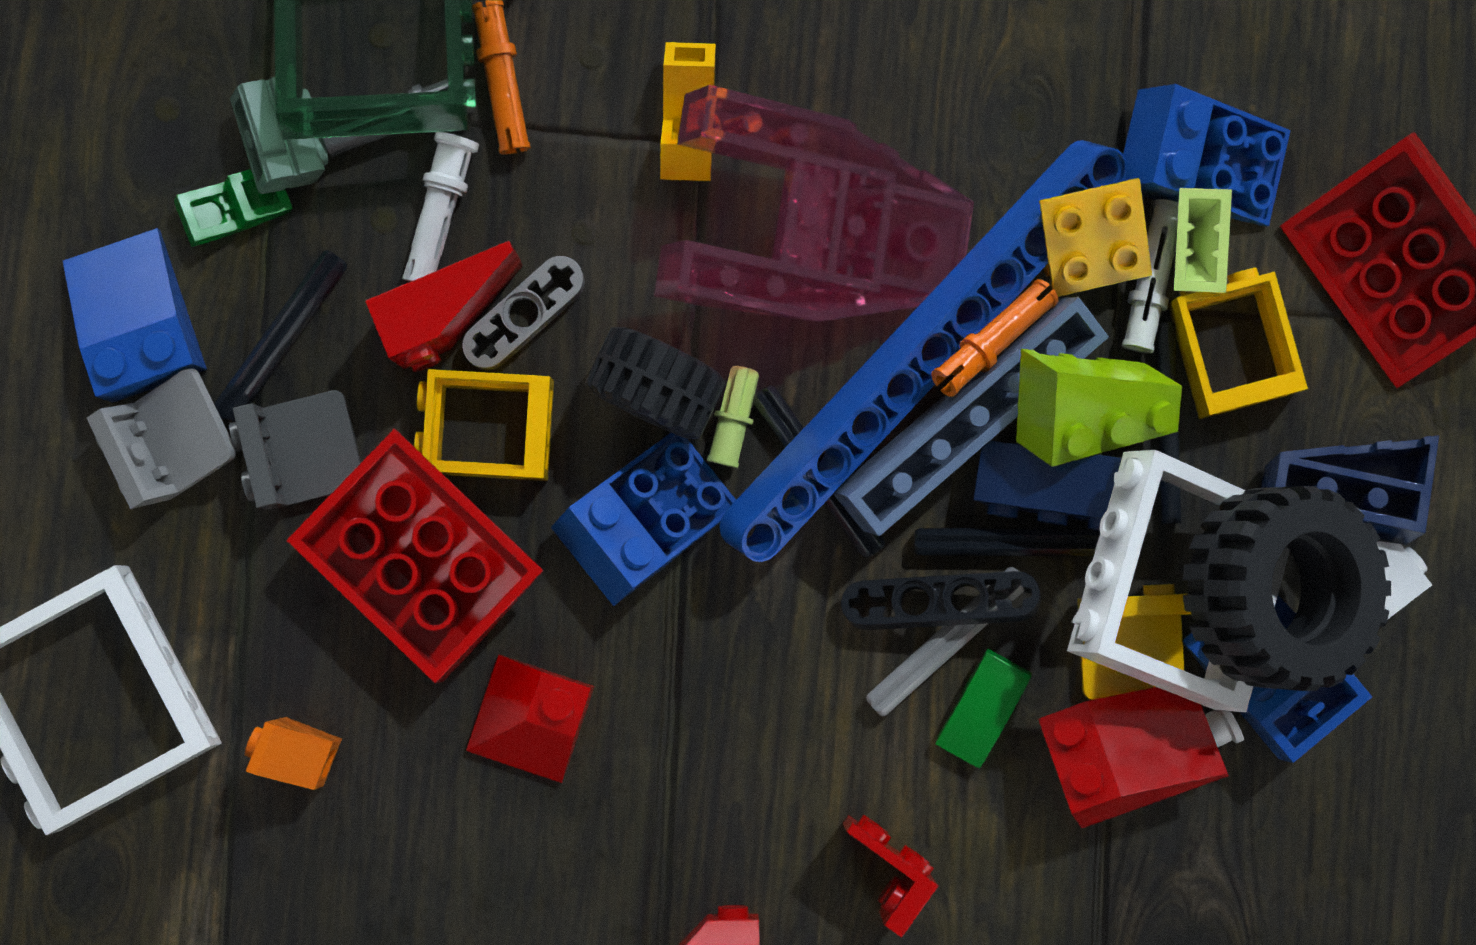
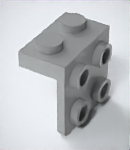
M195 369L180 371L134 403L101 408L87 417L96 441L102 449L118 482L119 489L130 509L171 500L232 461L236 456V450L200 374Z

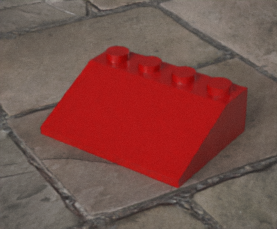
M1415 132L1403 138L1280 225L1281 229L1396 388L1476 338V216Z
M395 428L286 540L434 683L443 682L459 666L544 571Z

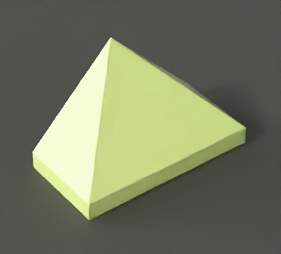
M1179 188L1174 291L1226 293L1232 189Z

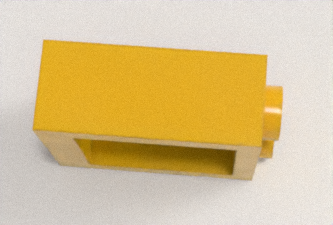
M1257 268L1242 270L1227 276L1229 284H1227L1226 293L1179 291L1180 297L1168 303L1172 323H1175V334L1199 419L1297 394L1308 389L1275 271L1259 275ZM1254 294L1277 376L1212 393L1189 311Z
M428 369L427 382H419L417 393V409L419 412H425L424 432H416L414 447L443 475L548 481L554 381L550 376ZM446 388L529 392L524 465L441 460Z

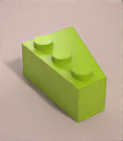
M1021 349L1016 442L1053 467L1178 432L1182 385L1142 362L1096 357L1095 360L1076 358L1072 354L1059 353L1058 356L1039 354L1034 350Z

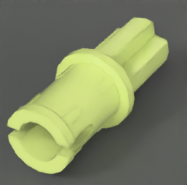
M733 366L730 369L720 411L715 410L714 416L718 417L707 461L738 468L747 425L753 424V419H750L749 416L759 379L757 371L743 366Z

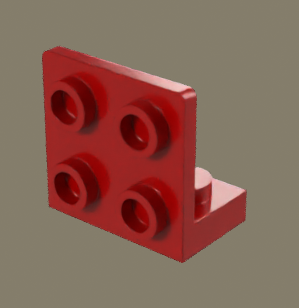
M863 814L859 821L848 815L843 822L846 832L905 874L902 880L894 876L878 898V901L881 903L879 914L884 925L902 938L938 888V884L931 876L934 868L928 860L909 846L904 845L899 852L889 845L888 842L892 838L888 834L889 832Z

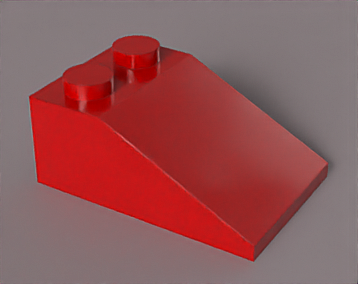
M510 241L365 300L388 358L403 369L412 367L413 372L422 371L440 363L442 360L439 354L449 351L522 268V262Z
M1158 687L1085 701L1038 719L1071 814L1081 828L1229 776L1201 704Z

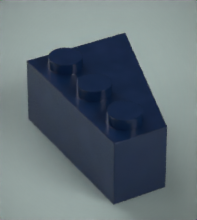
M1439 435L1408 441L1392 442V440L1375 442L1370 445L1351 447L1341 445L1280 452L1265 465L1261 488L1316 486L1318 489H1329L1340 494L1345 499V502H1352L1365 515L1362 522L1371 523L1380 540L1407 545L1426 533Z
M989 441L981 448L973 500L987 505V514L1016 519L1018 511L1036 513V521L1067 526L1068 519L1088 522V529L1100 531V522L1107 511L1115 484L1114 473L1118 472L1122 458L1093 455L1051 467L1020 444Z

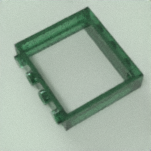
M274 0L276 117L283 140L468 130L467 108H476L477 98L475 79H466L465 66H475L473 35H464L463 23L473 22L472 0H444L448 91L303 98L302 0Z

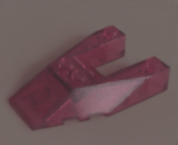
M707 85L685 94L677 145L785 170L773 257L770 259L689 240L662 245L654 296L698 306L809 322L918 307L967 255L974 202L928 171H919L901 159L899 152L885 143L878 144L856 129L857 125L848 119Z

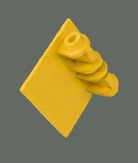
M1139 178L1039 200L1048 264L1043 270L1046 277L1050 276L1052 290L1056 291L1058 297L1152 276Z

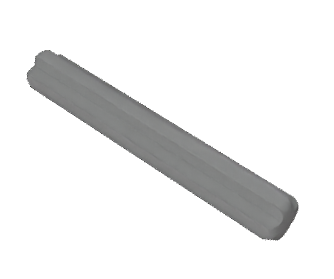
M1014 567L1007 568L1004 572L1018 570ZM988 585L986 588L990 598L989 611L998 610L995 600L1008 599L1012 603L1024 592L1022 585H1013L1012 593L1009 595H996L994 591L995 585ZM978 594L960 612L967 613L975 610L980 604L981 595ZM988 623L943 626L868 693L866 697L867 702L879 715H887Z

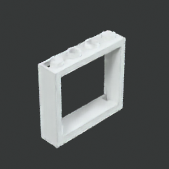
M1157 450L1123 452L1119 470L1114 473L1115 484L1109 505L1100 522V536L1093 561L1086 571V585L1079 610L1072 621L1074 628L1067 651L1211 709L1247 712L1253 686H1248L1243 681H1234L1224 675L1219 668L1220 665H1213L1209 661L1205 678L1203 679L1115 643L1160 480L1219 506L1232 495H1241L1245 490ZM1287 547L1279 556L1273 573L1272 598L1274 607L1290 552Z
M114 565L1 626L0 648L106 592L185 743L61 809L0 693V749L4 755L0 759L1 765L10 781L20 785L27 799L24 803V808L29 820L37 829L42 828L45 835L59 832L222 744L129 566Z

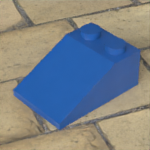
M156 228L63 261L79 349L95 397L113 403L156 388L182 370L195 369L198 373L207 370L160 229Z

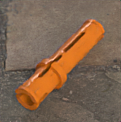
M486 0V7H483L482 3L478 2L471 6L475 16L480 48L476 50L478 62L484 64L499 143V154L517 153V148L524 152L531 149V145L528 141L513 58L517 56L515 44L509 41L503 10L504 3L502 0Z
M1042 279L1033 281L1029 288L983 327L980 332L968 334L960 342V349L931 373L932 380L936 386L949 375H954V378L940 391L949 397L956 396L960 389L971 381L980 371L988 372L997 363V356L1047 311L1054 308L1059 302L1058 295L1054 289L1040 301L1037 300V297L1050 284Z

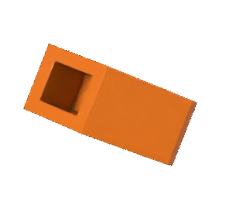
M288 717L266 721L263 728L257 726L253 730L248 740L244 755L251 759L246 772L316 790L324 786L342 739Z

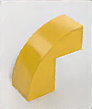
M666 42L663 64V125L660 179L711 181L716 44Z

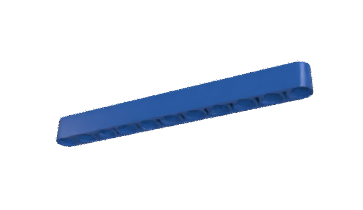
M1084 140L1071 144L726 510L720 522V534L724 541L752 561L763 562L775 556L935 385L931 377L932 371L941 366L960 349V342L968 334H977L1006 309L1048 264L1039 200L1124 181L1127 173V161L1124 154L1118 149ZM961 306V310H960L959 314L957 315V311H958L959 307ZM928 341L927 347L922 353L923 346ZM894 377L891 387L887 390L889 382ZM859 415L857 423L852 427L853 421ZM825 451L823 459L817 464L818 458ZM791 488L788 497L782 501L786 491ZM756 525L754 533L747 539L749 531Z

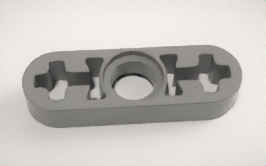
M555 256L548 259L472 326L463 339V352L468 361L481 370L497 369L543 330L583 292L585 279L578 263L566 256ZM558 269L560 272L565 273L570 269L574 272L569 278L573 287L567 292L561 287L555 289L548 298L556 304L547 310L540 296L530 289L539 284L542 292H544L554 282L550 275L553 270ZM530 300L537 305L538 317L531 326L518 327L512 323L510 310L517 301ZM501 317L506 328L518 336V338L510 344L508 338L504 335L494 345L498 351L495 357L490 359L489 356L484 354L477 358L475 353L478 351L479 346L475 342L476 339L481 335L487 339L493 338L500 331L493 322Z

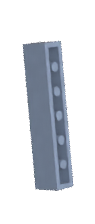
M1079 297L1058 298L1059 302L1054 308L1047 311L997 356V363L988 372L980 371L960 389L956 396L949 397L944 395L843 482L833 494L863 531L877 536L882 535L1017 417L1021 349L1034 350L1039 354L1058 356L1059 353L1072 354L1076 358L1084 359L1109 338Z

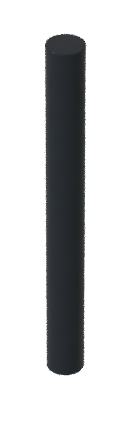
M1159 323L1155 337L1156 370L1177 382L1175 323ZM1178 428V432L1158 437L1159 452L1180 461ZM1160 480L1161 524H1181V488Z

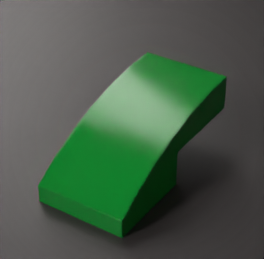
M251 169L228 175L222 183L178 194L174 199V204L191 247L244 231L289 213L293 209L285 189L266 194L258 193Z
M987 648L963 688L961 698L938 734L935 744L980 769L1020 700L1032 673Z

